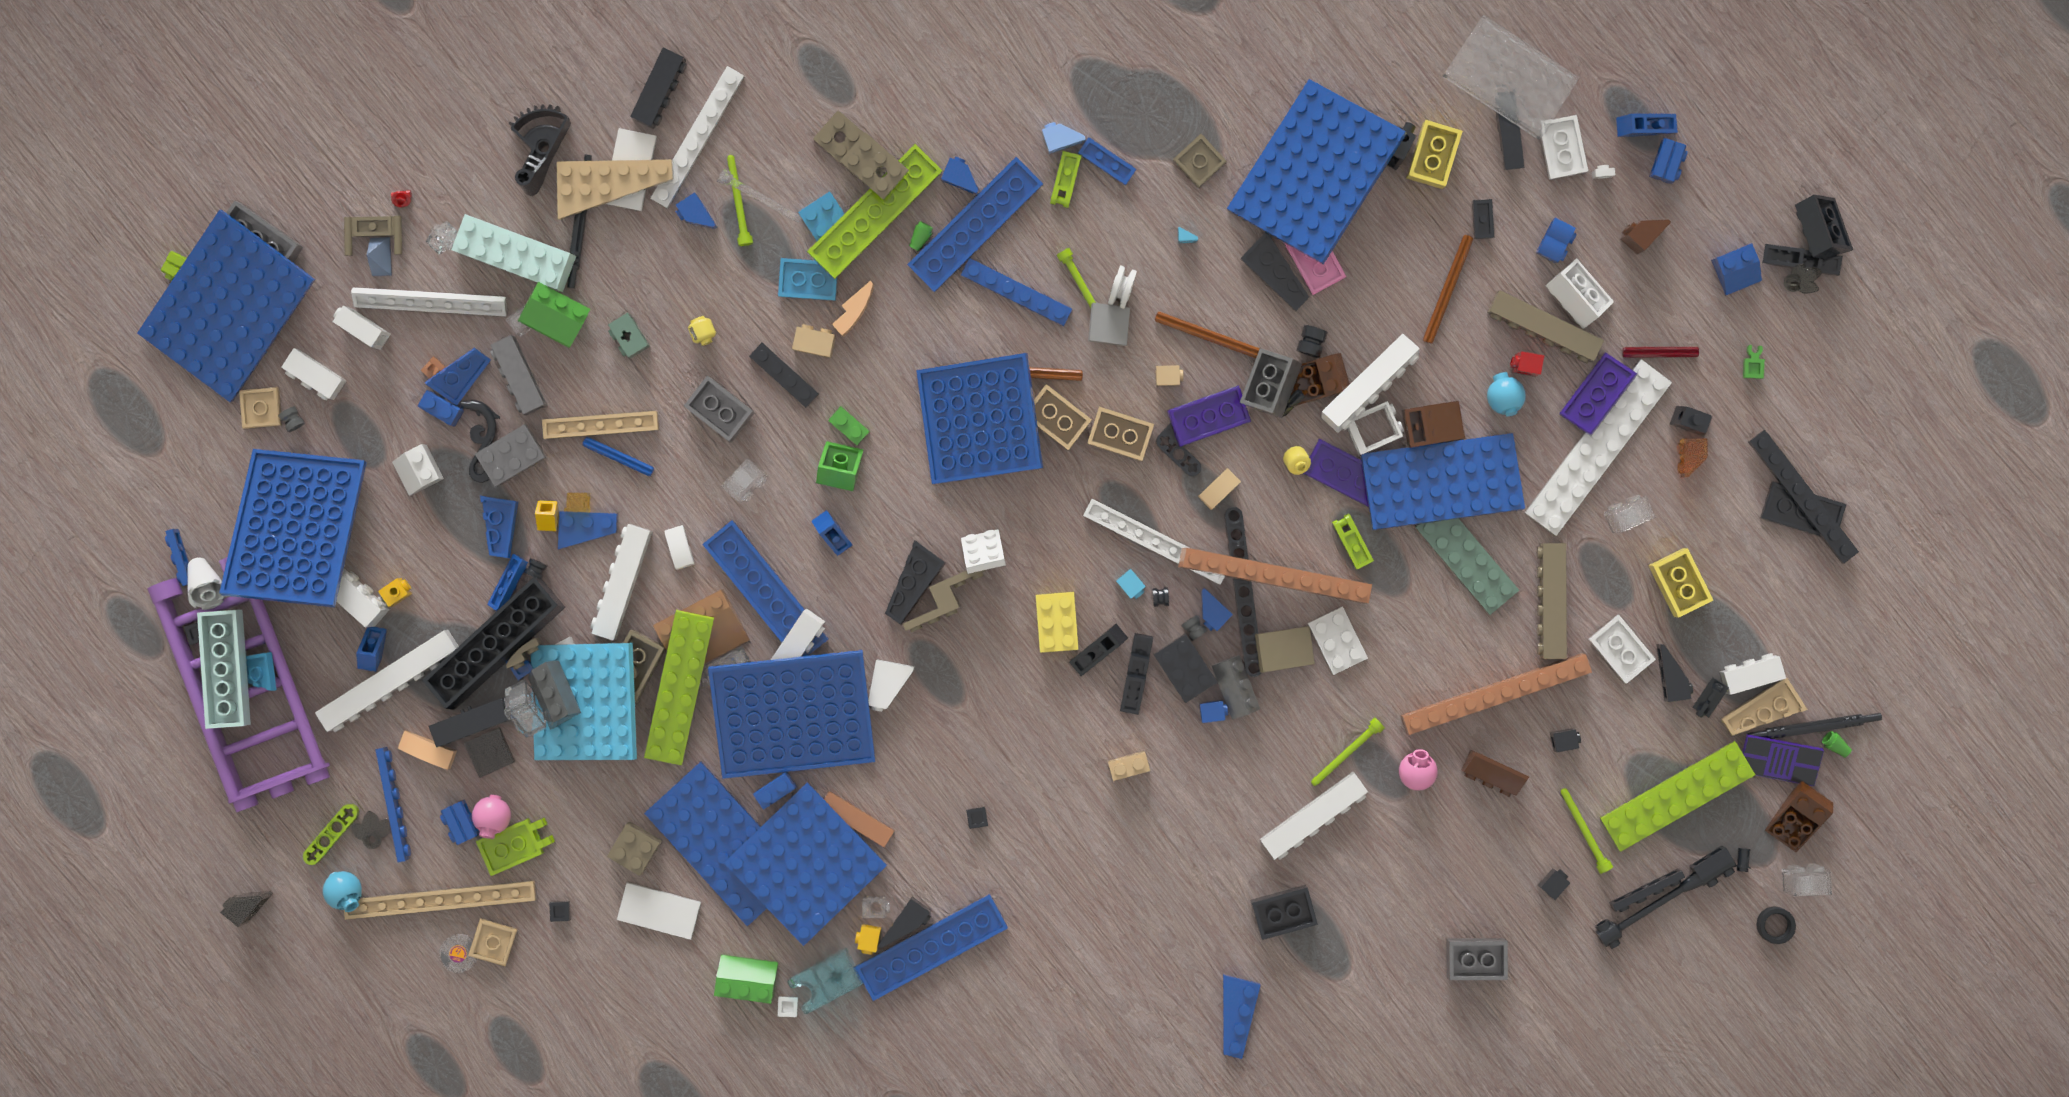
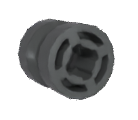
M295 406L284 410L278 415L280 420L285 423L287 432H292L305 424L304 420L298 416V410Z
M1197 615L1181 625L1184 630L1189 632L1191 641L1207 632L1205 626L1200 625V619Z

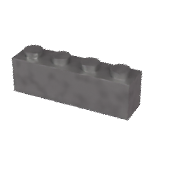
M510 335L491 344L493 349L490 351L495 361L498 360L501 366L498 368L503 378L506 377L509 383L507 389L511 395L515 396L517 400L515 405L519 413L522 412L524 415H528L547 406L515 336Z

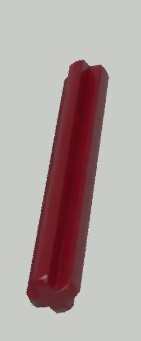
M1624 347L1622 349V356L1624 358L1698 357L1699 347Z

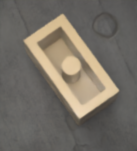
M802 324V327L796 328L792 349L831 358L836 336L832 334V330L821 328L820 331L813 330V326Z
M1145 751L1108 761L1113 781L1150 771Z

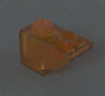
M1707 438L1680 439V443L1677 444V453L1680 454L1677 470L1681 478L1689 477L1708 458Z

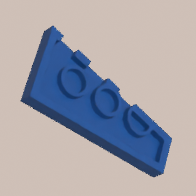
M1223 974V1054L1242 1059L1261 984Z

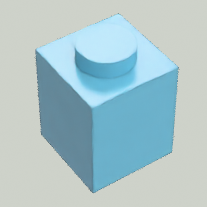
M1129 569L1116 580L1130 599L1133 597L1137 599L1145 592L1143 588L1146 586L1132 569Z

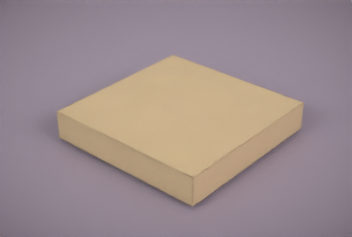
M278 387L239 390L242 429L282 426V421L278 417L281 413Z
M480 918L468 956L506 966L517 929Z

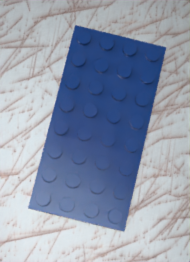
M1513 433L1364 453L1361 455L1372 530L1525 509Z
M701 761L644 814L743 923L748 926L767 908L724 862L761 826Z

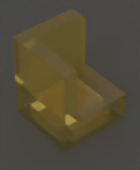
M568 492L564 511L590 512V493Z

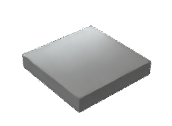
M1092 303L1088 341L1127 346L1130 308L1125 307V309H1122L1120 306Z

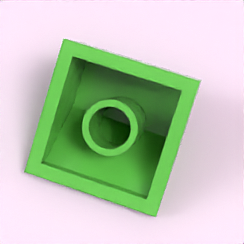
M826 441L818 465L816 483L854 491L863 449Z

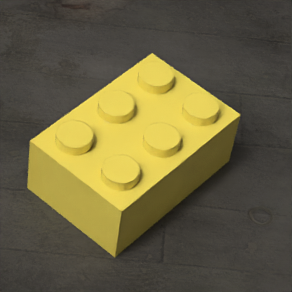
M1425 120L1420 130L1406 178L1444 189L1463 131Z
M1682 548L1648 565L1674 617L1679 618L1713 601L1688 548Z
M1074 592L1037 594L1036 607L1040 653L1079 650Z

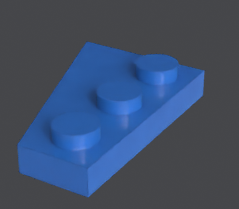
M474 347L424 383L457 406L491 359Z
M559 511L558 550L617 533L618 514Z

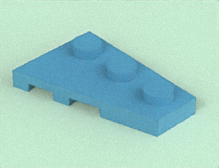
M272 652L246 656L248 684L266 688L269 691H276Z

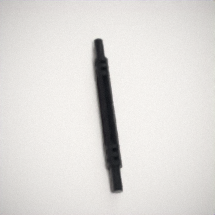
M585 154L584 161H592V155ZM587 210L575 214L570 253L576 256L569 274L567 288L575 289L577 270L580 268Z
M1882 714L1850 715L1765 728L1764 731L1747 734L1776 739L1861 726L1864 723L1881 721Z

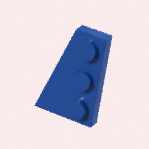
M480 496L484 510L483 519L487 529L486 538L489 555L510 558L518 501Z

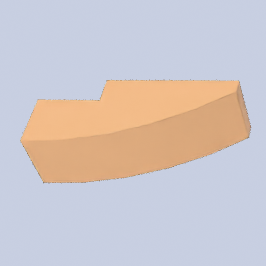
M871 281L842 305L846 312L832 324L843 337L855 326L867 308L874 288V284Z
M404 730L398 749L446 770L451 769L457 750L446 746L436 748L433 740Z

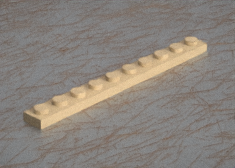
M535 881L360 898L358 901L359 906L352 912H345L344 910V916L346 920L535 901Z

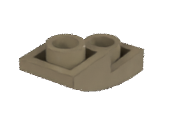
M539 637L534 638L518 649L506 664L507 669L513 667L516 670L524 666V661L528 660L525 652L528 655L539 650L538 646L542 645Z

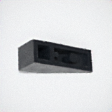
M1116 623L1070 660L1069 663L1080 676H1083L1122 645L1128 637Z
M1656 644L1664 701L1673 702L1691 699V694H1693L1692 683H1689L1688 678L1664 644Z
M911 897L878 946L882 948L918 929L921 924L926 925L931 918V915H929L931 909L914 897Z

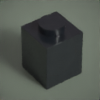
M1570 728L1550 732L1554 752L1579 749L1581 736L1579 732H1576V729Z
M1552 868L1538 886L1556 900L1570 884L1567 880L1569 876L1561 869L1556 871Z

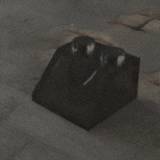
M262 891L243 893L238 896L234 895L222 905L224 909L220 913L235 926L240 927L251 921L272 896L273 892Z

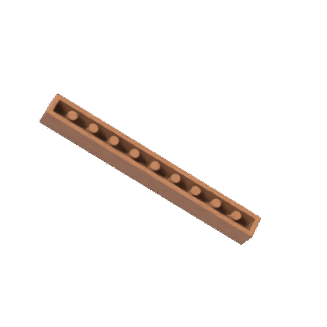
M1191 548L1181 549L1178 565L1181 568L1358 603H1369L1372 584Z
M1581 653L1400 716L1406 734L1411 735L1592 673L1586 654Z

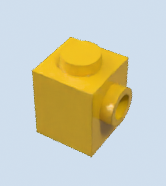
M538 501L535 512L537 530L557 531L559 522L557 501Z
M402 578L395 579L378 591L388 607L395 606L412 594L410 591L411 586Z
M862 924L861 932H857L855 943L858 944L857 949L861 950V953L872 955L873 952H877L882 927Z

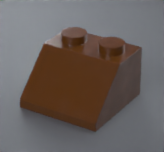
M1667 219L1642 220L1636 224L1633 222L1622 231L1624 235L1620 240L1633 252L1639 254L1653 243L1671 221Z

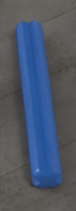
M586 437L582 445L592 451L647 476L653 474L654 467L589 437Z

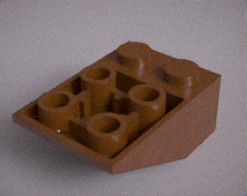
M1341 353L1302 364L1291 392L1292 395L1296 390H1301L1305 395L1297 405L1342 393L1350 385Z
M1459 401L1402 410L1409 448L1465 439Z
M1801 781L1789 794L1765 831L1797 853L1833 814L1834 803Z

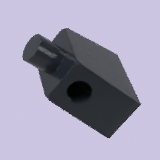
M1406 122L1403 128L1399 127L1406 131L1407 134L1387 166L1396 171L1404 161L1416 138V135L1413 134L1416 126L1410 122Z
M1676 406L1670 425L1704 437L1710 425L1712 415L1687 406Z

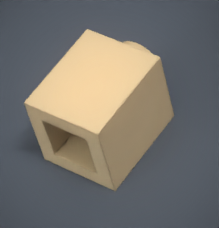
M1179 365L1156 366V386H1179L1180 381H1183V370L1179 369Z

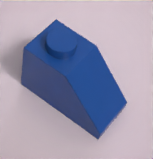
M959 157L949 158L941 178L942 182L978 195L977 185L968 165L965 164L966 161Z
M696 193L691 194L676 204L678 210L675 212L681 221L685 219L690 224L712 229L717 228L716 223Z
M827 510L811 521L820 536L837 556L852 546L848 537Z
M1205 588L1201 590L1202 618L1205 620L1203 624L1210 631L1213 629L1218 631L1233 614Z
M367 627L356 653L357 669L377 671L383 655L387 629Z

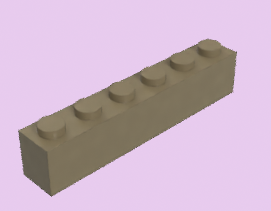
M1501 290L1496 293L1487 312L1491 314L1490 317L1499 322L1504 320L1508 322L1509 327L1515 330L1520 328L1526 331L1525 334L1534 339L1537 336L1543 339L1542 342L1548 346H1558L1562 353L1567 355L1572 353L1578 356L1577 359L1586 364L1588 361H1595L1604 342L1603 339Z
M1540 543V547H1537V559H1540V566L1537 567V578H1540V586H1537V597H1540V605H1537V616H1540V624L1537 625V635L1540 636V643L1537 644V654L1540 655L1541 659H1567L1566 543Z

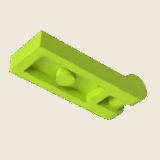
M1066 151L1062 152L1050 204L1056 205L1057 203L1065 208H1069L1082 155ZM1059 191L1066 192V196H1058Z
M1349 513L1344 515L1343 519L1332 522L1356 570L1374 561ZM1348 525L1350 530L1344 533L1342 527Z

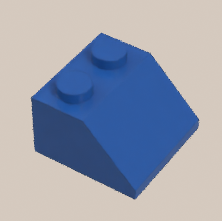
M1752 243L1711 260L1725 295L1762 281L1760 261Z

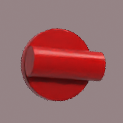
M411 190L391 193V201L395 206L406 207L410 204L412 198Z

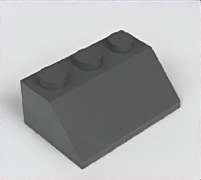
M559 661L545 662L531 670L528 679L550 729H554L581 713Z

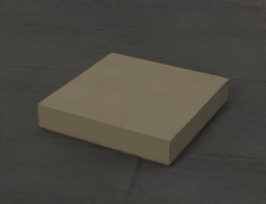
M1202 134L1195 138L1173 159L1175 164L1198 188L1227 163Z

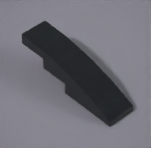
M1514 91L1494 93L1497 130L1503 154L1504 170L1525 168Z
M1765 244L1762 263L1840 276L1843 256L1835 255L1827 258L1813 257L1809 250Z
M1134 634L1120 707L1121 712L1139 715L1154 636Z

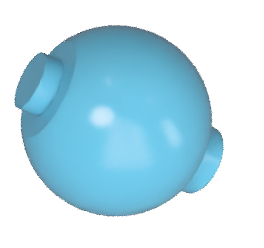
M1507 372L1496 374L1493 376L1494 382L1487 391L1488 404L1499 414L1506 415L1507 417L1516 415L1517 411L1524 405L1526 399L1525 389L1520 381L1509 377Z
M346 871L331 873L323 885V897L326 903L334 909L345 910V912H352L359 906L358 901L362 894V886L359 879L354 874Z

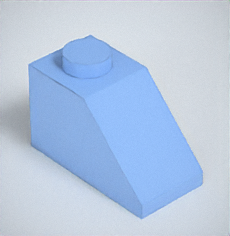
M1053 122L1045 125V129H1042L1049 154L1086 142L1084 135L1062 124L1056 125Z

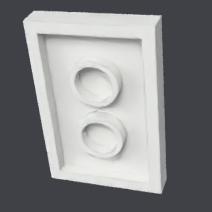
M1577 115L1539 122L1538 128L1549 180L1588 172Z
M999 529L988 530L976 535L970 534L961 538L968 574L1006 565Z
M1343 607L1308 623L1333 675L1368 659Z
M1620 615L1614 617L1588 639L1625 684L1656 660Z

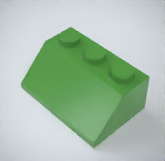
M538 282L532 290L518 322L570 348L590 309Z
M721 955L714 996L771 1004L774 999L778 962Z

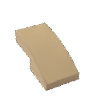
M1227 468L1198 497L1212 510L1241 481Z

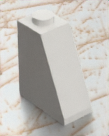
M877 659L868 700L869 706H872L871 710L882 712L883 709H887L913 673L915 666Z

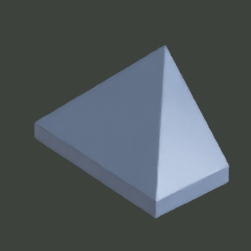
M390 237L370 238L367 259L372 276H392Z

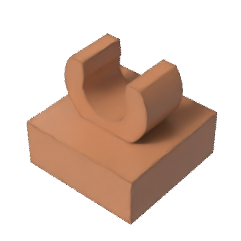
M433 356L421 371L430 379L446 368V366Z

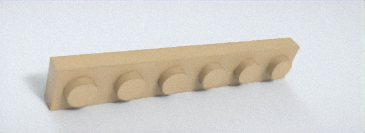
M658 411L542 420L543 439L659 430Z

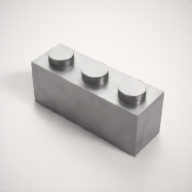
M1240 655L1212 665L1232 720L1249 715L1260 709Z

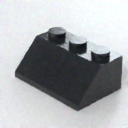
M1813 194L1795 204L1797 217L1801 221L1802 231L1807 238L1809 251L1813 257L1827 258L1853 250L1835 198Z

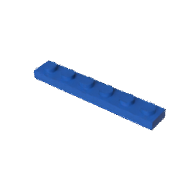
M971 258L968 259L961 273V276L1062 326L1065 325L1072 311V308Z
M388 747L375 749L397 862H403L410 859L411 849L409 844L406 843L407 829L405 825L403 826V809L399 807L398 803L400 793L398 788L395 787L396 773L391 767L392 753L390 750L388 751Z

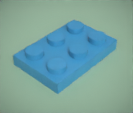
M830 191L798 212L816 241L845 214Z
M781 258L778 297L836 301L838 277L834 279L815 260Z

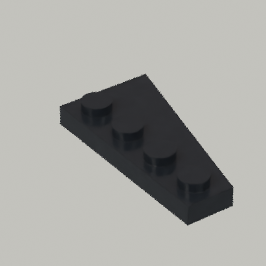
M915 540L885 612L886 615L902 625L946 564V562Z

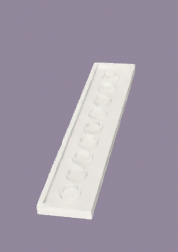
M1642 359L1632 369L1637 373L1636 378L1593 435L1583 434L1525 511L1526 515L1554 536H1557L1672 383Z

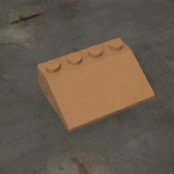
M724 589L681 610L714 618L704 664L750 640ZM675 614L653 625L666 650L668 649Z

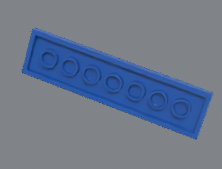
M1015 157L907 265L936 292L1043 186V183Z
M731 520L702 545L778 639L783 642L805 609L741 529ZM822 632L819 638L815 636L812 641L814 646L809 653L804 652L802 657L809 656L829 640L824 632Z
M988 894L855 966V969L874 1001L1008 929V926L991 894Z

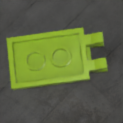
M545 817L531 823L529 818L507 827L501 833L495 834L494 839L482 838L476 841L490 876L543 854L542 848L555 842L553 835L541 840L537 829L548 824Z

